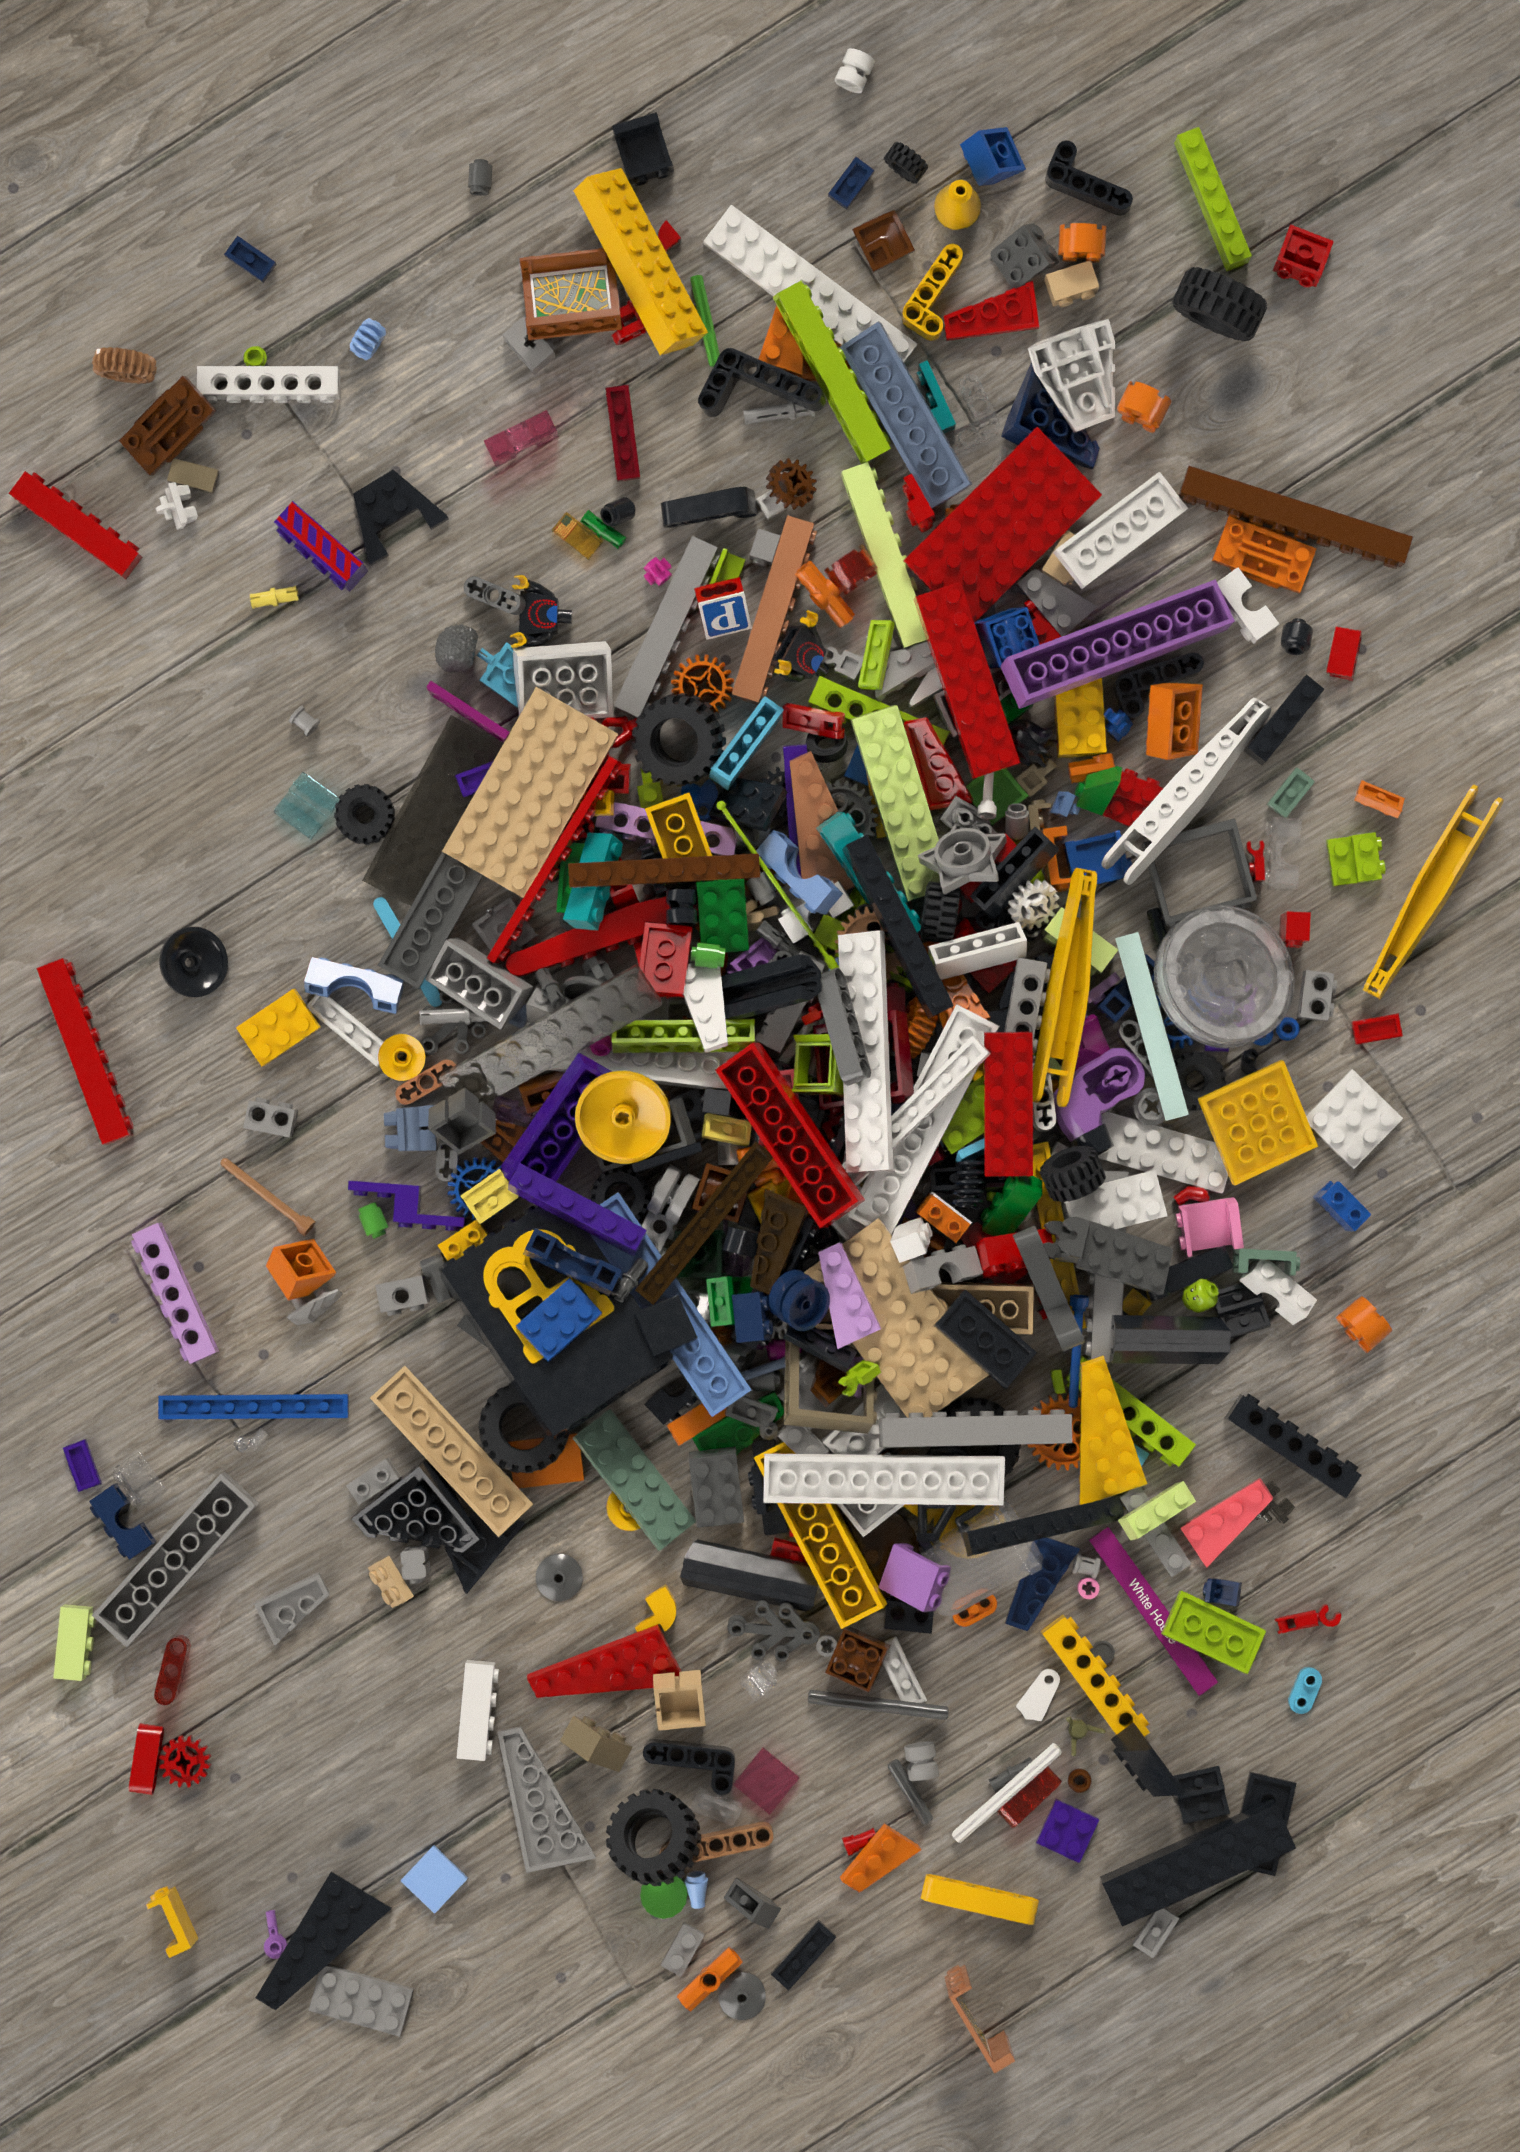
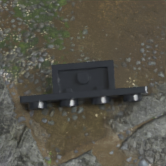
M776 1440L753 1441V1457L775 1447ZM754 1459L755 1465L748 1472L750 1486H754L755 1495H752L753 1509H757V1515L762 1514L764 1534L787 1533V1522L778 1504L763 1502L764 1477Z

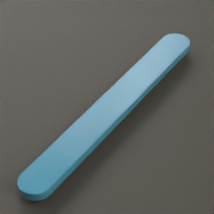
M378 897L374 900V908L393 939L401 924L387 900L383 897ZM424 980L420 988L429 1004L433 1007L440 1006L442 1001L440 1000V992L437 987Z

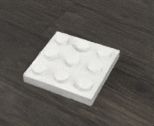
M1353 1069L1306 1115L1311 1129L1352 1169H1355L1403 1119Z

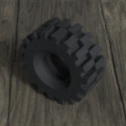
M358 784L354 785L352 789H346V793L339 796L340 800L335 804L336 813H334V818L336 819L337 827L346 838L357 844L370 845V843L380 842L381 838L388 836L387 833L389 830H392V824L395 821V809L390 798L382 790L369 784L361 786ZM361 806H369L373 809L374 818L370 823L362 824L357 820L356 812Z
M1192 1051L1180 1055L1174 1061L1187 1109L1192 1111L1202 1110L1198 1098L1227 1084V1081H1225L1226 1072L1222 1069L1223 1065L1216 1060L1217 1058L1213 1055H1208L1206 1052ZM1199 1072L1203 1075L1205 1083L1200 1090H1192L1188 1087L1186 1079L1190 1073Z

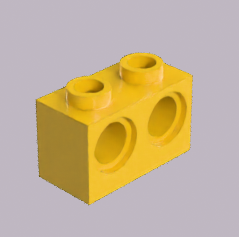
M475 1220L438 1244V1247L447 1261L452 1258L457 1260L464 1255L462 1252L472 1245L477 1247L484 1242L482 1239L489 1233L483 1224H479Z

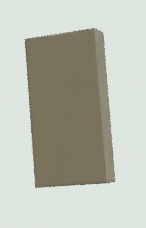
M174 458L167 481L170 483L176 482L178 485H188L189 488L213 494L219 470Z

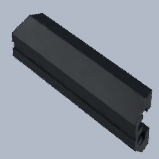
M798 954L721 976L725 1020L743 1019L811 1000L822 991L820 984L821 970L810 956Z
M1112 1315L1111 1329L1115 1331L1113 1337L1114 1348H1111L1110 1363L1219 1364L1231 1352V1330L1220 1317Z
M698 1539L692 1543L685 1555L680 1579L685 1586L754 1601L764 1600L769 1604L777 1606L787 1602L793 1606V1609L805 1612L814 1607L815 1596L818 1590V1582L808 1563Z

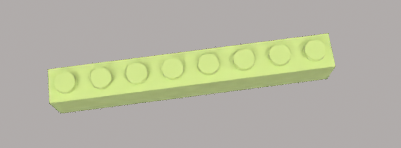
M868 462L843 470L841 477L892 621L895 623V629L902 649L927 642L913 600L916 596L914 591L918 590L914 577L909 578L906 570L909 567L903 562L906 555H901L899 547L902 546L898 533H893L891 525H894L891 512L885 511L883 503H886V498L883 490H878L875 482L878 481L876 470L874 467L870 468Z

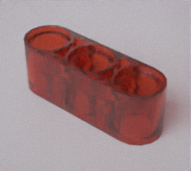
M184 1635L173 1637L166 1645L154 1692V1698L160 1705L171 1704L179 1695L191 1648L190 1640ZM174 1641H179L183 1644L184 1650L182 1653H178L173 1649ZM169 1664L177 1667L178 1674L176 1676L168 1673L167 1667ZM166 1687L171 1690V1699H166L162 1696V1688Z
M1047 1766L996 1812L1011 1828H1014L1061 1784L1062 1780Z

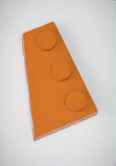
M884 1823L843 1872L840 1879L843 1883L860 1893L920 1852L921 1848L918 1844Z

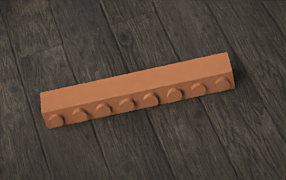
M787 515L732 691V698L758 705L760 700L767 695L769 687H765L767 678L772 679L775 670L771 662L781 645V642H779L781 633L786 634L789 620H786L788 611L792 612L796 602V598L793 597L795 588L800 589L801 581L796 577L795 573L803 564L808 562L810 554L806 553L808 545H813L817 531L813 530L814 523Z

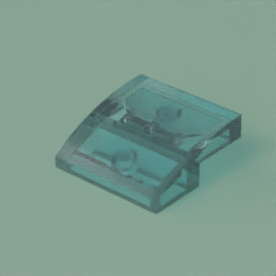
M302 772L291 785L285 797L276 806L274 813L312 840L332 814L335 804L340 799L306 773Z

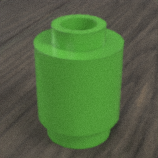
M697 943V947H692L691 961H695V966L716 969L717 966L723 967L726 948H720V945Z
M376 1202L358 1209L360 1213L358 1217L367 1236L372 1235L373 1239L386 1234L385 1229L389 1226L381 1208L377 1207Z

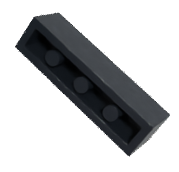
M1306 674L1246 747L1244 752L1263 765L1324 691V688Z
M1034 827L996 867L999 881L982 882L970 897L995 919L1009 904L1008 902L1015 898L1012 893L1020 891L1018 886L1021 885L1024 888L1028 880L1031 881L1060 849Z

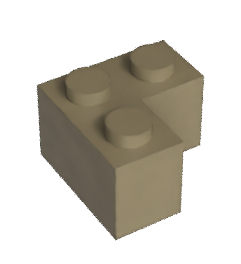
M573 1716L560 1741L586 1761L620 1772L632 1749V1746L625 1742L626 1737L615 1731L613 1734H610V1731L601 1726L596 1727L597 1722L590 1717L584 1716L582 1719Z

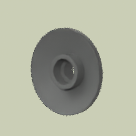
M553 1554L546 1557L539 1564L536 1571V1584L539 1591L548 1599L565 1601L576 1595L581 1588L583 1581L582 1569L579 1563L571 1556ZM561 1574L563 1581L560 1583L556 1582L554 1576Z
M736 1972L729 1975L722 1982L719 1988L718 1999L722 2010L728 2016L737 2020H747L755 2017L762 2010L766 2000V1992L763 1983L758 1977L748 1972ZM740 1994H744L747 1999L741 2002L737 1997Z

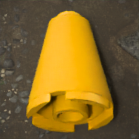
M956 180L940 190L935 199L934 209L937 219L942 225L952 230H959L970 227L978 219L981 202L978 194L967 181Z

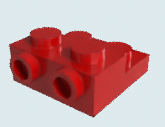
M1290 224L1272 271L1277 272V275L1282 279L1292 278L1298 280L1299 284L1303 287H1316L1322 276L1334 241Z
M911 473L903 478L905 484L902 486L903 492L909 501L907 502L908 510L905 512L912 527L917 525L919 531L924 533L934 526L932 523L936 521L935 514Z
M1126 768L1124 772L1122 771L1120 783L1102 816L1130 827L1164 788L1159 786V781L1149 777L1145 781L1138 778L1137 772Z

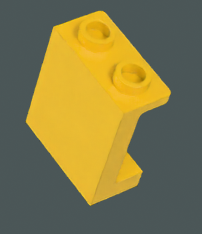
M165 1886L156 1890L150 1896L151 1900L146 1906L147 1909L161 1905L176 1937L165 1949L168 1957L171 1958L192 1948L199 1938L176 1887L168 1889Z

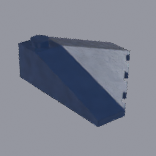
M1031 362L1008 414L1001 437L1019 445L1038 427L1073 464L1092 470L1100 449L1097 441L1091 442L1086 431L1087 428L1073 432L1034 372Z

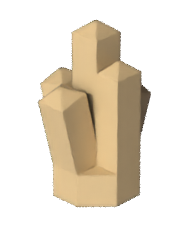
M750 899L747 901L748 931L757 930L764 922L763 918L778 915L780 908L776 905L757 908L756 900Z

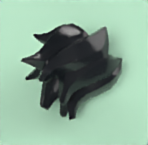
M1021 719L1009 726V730H1012L1016 736L1014 745L1020 762L1030 766L1031 761L1039 763L1043 768L1046 767L1044 758H1053L1048 754L1047 750L1058 744L1057 740H1050L1054 735V727L1042 728L1029 719Z

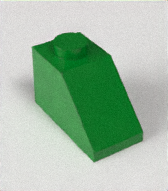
M1116 766L1088 774L1084 782H1079L1074 794L1077 796L1076 806L1102 816L1120 783L1122 767Z

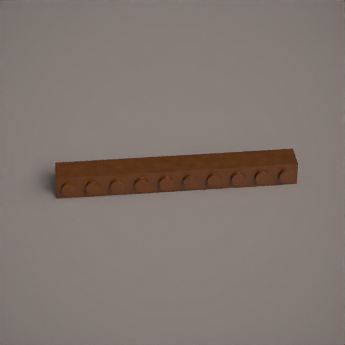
M1188 466L1178 494L1180 498H1183L1182 501L1187 504L1196 505V503L1205 505V509L1218 512V510L1227 512V516L1236 519L1241 517L1249 519V522L1256 526H1263V524L1271 526L1272 530L1278 533H1285L1287 531L1293 533L1295 538L1301 540H1308L1309 538L1317 541L1316 544L1323 547H1330V545L1338 547L1339 551L1345 554L1362 555L1361 558L1367 561H1382L1384 566L1393 569L1402 567L1405 564L1413 536L1192 466Z

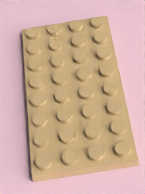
M536 687L442 852L523 898L558 842L619 734Z
M877 1218L842 1244L881 1326L880 1330L852 1343L865 1361L879 1365L881 1373L877 1375L878 1379L907 1418H909V1413H923V1417H931L932 1412L940 1411L987 1377L988 1374L934 1327V1324L947 1309L932 1289L911 1294L903 1266L908 1264L910 1259L899 1263L890 1242L892 1235L880 1218ZM819 1261L804 1273L825 1286Z

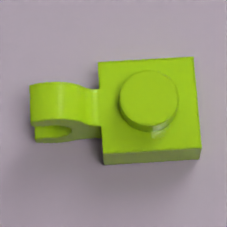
M640 768L643 785L637 786L641 808L645 809L664 802L660 782L653 783L651 772L645 773Z
M863 1359L846 1371L848 1376L842 1377L838 1381L840 1385L847 1386L842 1391V1394L850 1397L855 1394L858 1384L865 1385L870 1383L873 1378L881 1373L879 1365Z

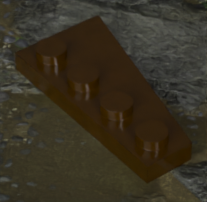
M765 1189L764 1208L760 1218L762 1219L761 1228L757 1238L758 1248L754 1258L750 1287L769 1295L774 1283L784 1273L808 1210L801 1203Z

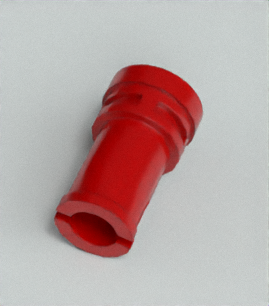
M874 1828L855 1836L851 1835L842 1838L848 1856L859 1852V1849L864 1848L876 1834Z

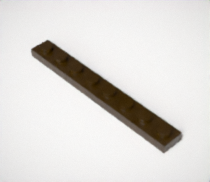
M758 1142L751 1146L635 1291L654 1305L773 1159L769 1151Z

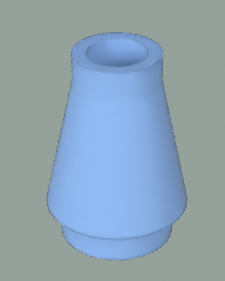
M703 1871L687 1873L685 1884L691 1901V1907L694 1909L705 1907L708 1878Z

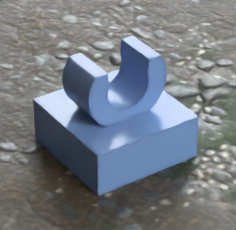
M1059 791L1050 813L1057 817H1067L1068 814L1078 815L1081 808L1073 803L1076 795Z

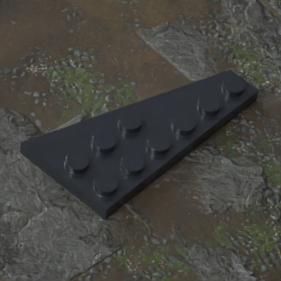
M331 1871L255 1998L272 2009L277 2010L390 1911L392 1907Z

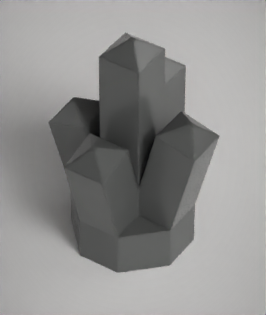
M602 954L590 958L582 965L586 976L601 980L614 990L619 989L620 986Z

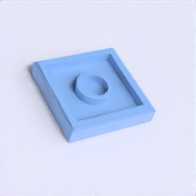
M433 1845L400 1881L435 1914L468 1877Z

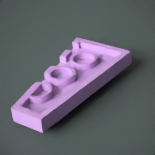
M839 1242L819 1251L825 1287L830 1294L829 1309L837 1349L880 1330L881 1326L842 1243Z

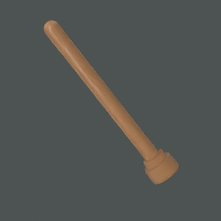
M223 1158L220 1164L222 1167L293 1221L300 1234L306 1236L313 1228L316 1221L311 1217L300 1216L229 1159Z

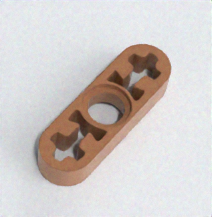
M451 1060L439 1062L400 1085L396 1090V1099L404 1105L413 1104L454 1080L458 1075V1066ZM443 1065L453 1066L452 1075L449 1077L445 1074L439 1077L442 1082L438 1084V1079L432 1071L436 1069L438 1074L444 1070ZM428 1075L433 1078L434 1084L430 1089L422 1088L420 1084L422 1077ZM416 1081V1086L422 1094L418 1096V1092L415 1091L410 1095L411 1099L409 1101L406 1098L402 1099V1089H413L412 1083Z

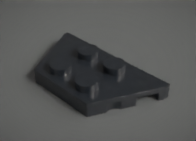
M474 1511L469 1516V1519L481 1539L463 1553L454 1551L452 1546H445V1550L451 1559L453 1568L466 1594H468L525 1524L523 1520L518 1519L498 1537Z

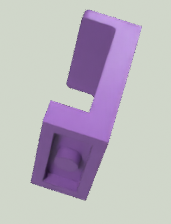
M907 1543L894 1544L879 1588L922 1612L936 1611L941 1604V1595L944 1587L949 1581L951 1567L948 1565H938L913 1551L914 1547Z

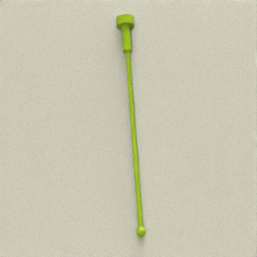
M719 801L717 809L722 810L750 852L758 854L726 809L725 802ZM759 856L760 866L825 957L824 962L830 970L839 968L833 956H829Z

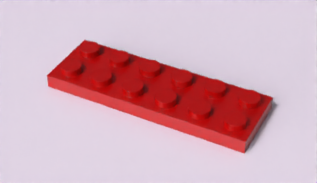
M984 1032V1047L991 1053L984 1060V1175L1033 1176V1032Z

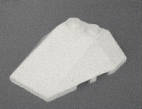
M1109 319L1068 330L1036 342L1028 348L1034 372L1073 432L1115 417V387H1113V372H1115L1113 349H1115V340Z

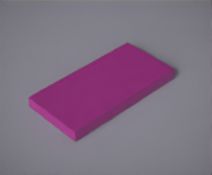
M430 680L426 688L432 697L501 742H505L510 733L509 731Z

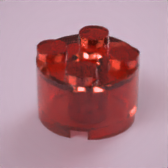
M863 544L858 547L859 552L854 549L831 565L833 570L830 571L828 567L824 569L830 581L844 595L858 587L856 582L860 579L866 582L877 574L875 569L878 567Z

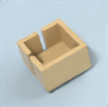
M701 1670L679 1672V1676H675L674 1672L653 1674L658 1731L706 1726Z

